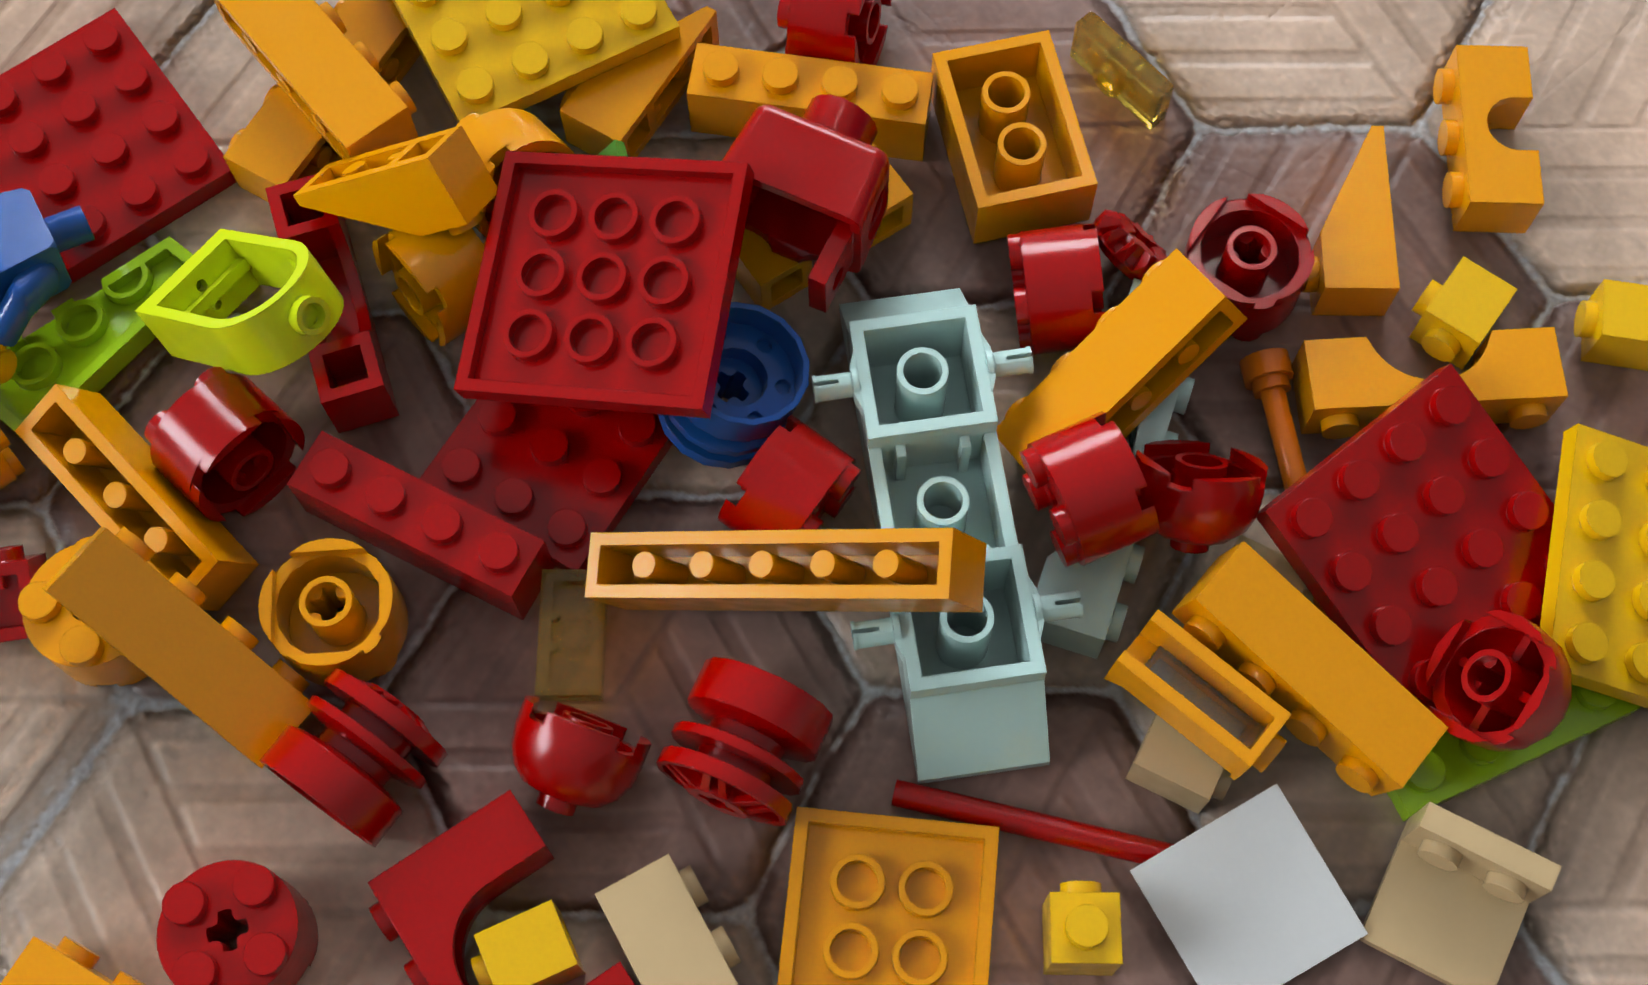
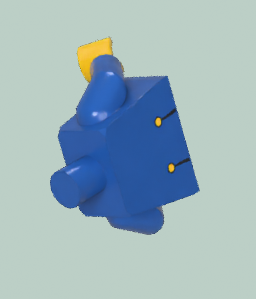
M23 188L0 193V384L9 381L17 368V357L7 346L14 347L37 311L52 296L66 290L72 282L60 253L95 240L80 205L43 218L30 190Z

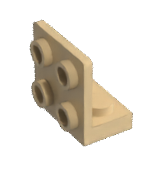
M1428 802L1408 818L1364 920L1363 926L1368 934L1360 938V941L1446 985H1497L1529 903L1553 890L1562 866L1432 802Z

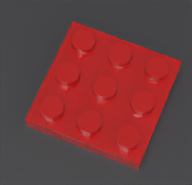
M476 400L419 479L544 540L554 565L580 580L587 570L591 532L614 531L673 443L664 434L657 414Z

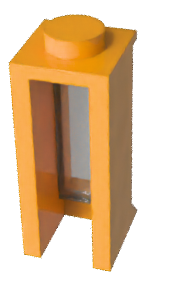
M1159 609L1150 618L1127 650H1124L1103 678L1126 689L1231 773L1229 777L1234 781L1251 766L1262 773L1287 743V740L1279 735L1278 732L1292 714Z

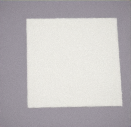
M1278 784L1266 789L1130 870L1197 985H1283L1368 934Z

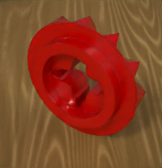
M1105 209L1093 221L1100 249L1132 281L1134 278L1142 280L1144 274L1152 265L1167 258L1166 250L1154 241L1153 236L1147 234L1139 223L1132 222L1124 213Z

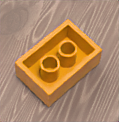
M1046 30L933 53L931 73L934 74L931 100L973 244L1005 238L1007 234L1019 233V231L1051 228L1089 220L1098 182L1050 31Z

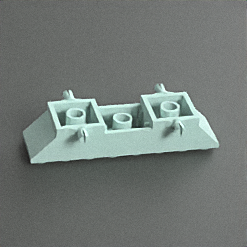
M960 288L839 304L849 372L811 376L814 401L816 404L853 397L875 529L956 528L987 544L982 613L889 612L890 617L859 622L851 621L854 651L890 644L895 646L918 784L1049 765L1050 751L1044 682L1047 670L1041 644V635L1044 622L1083 618L1082 601L1080 602L1081 594L1078 589L1070 592L1039 596L1038 589L1028 576L1023 546L1018 544L997 437L998 416L993 390L995 380L998 377L1027 373L1033 374L1034 363L1033 356H1031V348L1026 346L1025 348L992 352L991 346L981 333L976 304L968 305Z

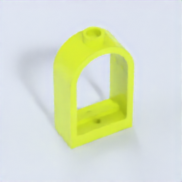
M220 228L135 312L173 357L213 367H222L225 370L245 375H262L290 365L323 341L337 324L343 311L344 299L303 243L295 240ZM200 280V281H201V287H200V289L198 290L196 285H197V282ZM260 285L281 288L275 295L255 309L226 319Z

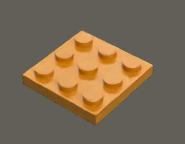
M797 806L777 985H988L1000 827Z

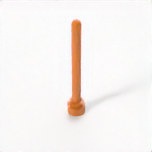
M1269 348L1245 356L1240 360L1239 366L1245 388L1252 390L1254 398L1262 401L1284 490H1286L1303 477L1307 471L1286 395L1291 390L1290 380L1294 377L1290 356L1287 349ZM1313 598L1314 605L1327 616L1317 600Z

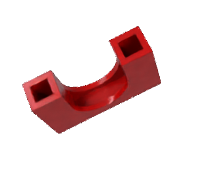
M508 790L367 882L378 902L369 907V911L388 941L392 942L400 937L413 959L404 964L403 967L413 985H470L465 969V946L469 931L477 916L496 897L555 858L511 790ZM619 961L586 985L635 984Z

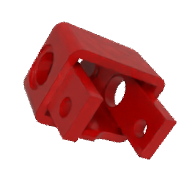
M818 95L812 98L803 117L772 105L758 106L722 159V161L748 162L755 173L745 229L761 236L769 244L773 253L797 263L816 261L808 276L809 306L824 313H827L847 272L858 273L861 271L886 213L889 194V158L883 150L872 146L878 133L876 123L858 105L834 95Z

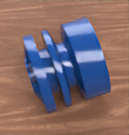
M731 302L710 419L657 414L664 434L682 454L702 465L731 469L749 464L773 431L779 425L785 426L788 417L795 411L809 385L810 361L801 337L784 318L764 307ZM724 397L728 399V401L725 402L722 400V398Z

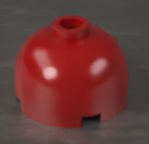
M1164 440L1147 443L1144 446V454L1137 450L1135 455L1147 483V487L1140 489L1141 496L1138 497L1141 509L1144 510L1153 505L1155 506L1159 521V532L1157 534L1170 539V546L1173 549L1190 554L1206 553L1209 551V546L1225 544L1245 533L1257 518L1265 492L1268 466L1260 458L1232 447L1229 459L1209 454L1211 443L1202 441Z
M1503 610L1485 611L1492 616L1481 617L1473 623L1467 619L1453 625L1435 646L1426 669V685L1433 688V701L1436 707L1430 706V709L1448 727L1446 731L1458 739L1498 752L1522 750L1549 736L1564 719L1572 699L1571 668L1562 647L1537 624L1521 615Z
M525 696L512 735V758L521 779L539 791L536 799L538 805L558 814L574 816L577 806L599 808L618 801L632 788L643 768L651 747V742L647 738L640 736L636 747L623 741L627 730L624 726L557 702L553 713L539 711L537 708L541 698Z

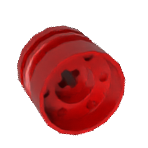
M709 658L705 661L687 698L689 706L709 725L684 720L676 722L671 734L681 747L673 745L663 747L656 762L658 769L669 779L685 788L691 796L718 811L742 819L748 818L763 824L785 826L793 809L792 803L782 794L788 796L800 795L804 786V780L782 759L804 763L815 761L833 723V714L823 703L809 693L779 676L733 659Z
M334 668L324 683L345 703L341 710L322 698L312 695L306 704L316 718L326 727L320 736L316 737L303 729L288 725L259 761L340 825L367 844L376 847L403 812L395 799L383 788L392 777L405 785L421 789L427 781L405 759L411 753L430 766L438 768L448 753L432 737L423 720L389 692L374 683L362 681L339 668Z

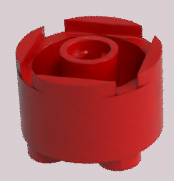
M780 0L777 11V25L779 28L787 29L785 54L877 65L888 25L880 24L881 5L891 6L892 0Z
M1249 193L1247 199L1227 201L1228 197H1225L1208 205L1197 217L1183 253L1247 318L1230 336L1237 340L1248 342L1258 339L1263 333L1273 330L1287 319L1299 299L1315 261L1314 249H1311L1307 236L1309 229L1299 213L1277 198L1264 194Z
M1095 223L1007 234L1020 348L1030 346L1033 355L1073 351L1095 329L1099 318L1106 312H1102V309H1104V284Z
M212 367L204 371L197 378L194 387L178 398L168 410L157 413L149 420L144 432L145 438L151 443L150 456L155 468L205 517L216 522L226 521L221 515L223 513L237 510L244 517L271 501L286 486L297 468L290 462L295 446L297 445L303 451L305 444L304 432L297 422L249 378L241 374L228 373L222 367Z
M1100 411L1035 440L1027 445V449L1020 452L1022 463L1027 472L1022 475L1024 486L1037 511L1048 507L1055 528L1050 531V536L1066 568L1076 563L1085 566L1159 532V521L1155 506L1153 505L1142 510L1138 497L1141 496L1140 489L1147 487L1139 464L1115 422L1110 421L1106 423L1105 412Z
M791 415L787 419L786 429L779 425L749 462L736 482L745 492L736 505L726 499L719 512L718 521L732 531L821 529L824 521L820 519L822 515L826 512L835 518L855 491L854 483L862 470L855 466V458Z
M225 860L198 869L182 882L173 885L166 892L162 900V912L157 926V951L161 965L174 985H296L307 967L311 966L316 955L318 928L315 915L308 901L289 883L265 866L254 862ZM241 925L247 926L248 932L237 936V948L233 949L230 947V939L237 935V928Z

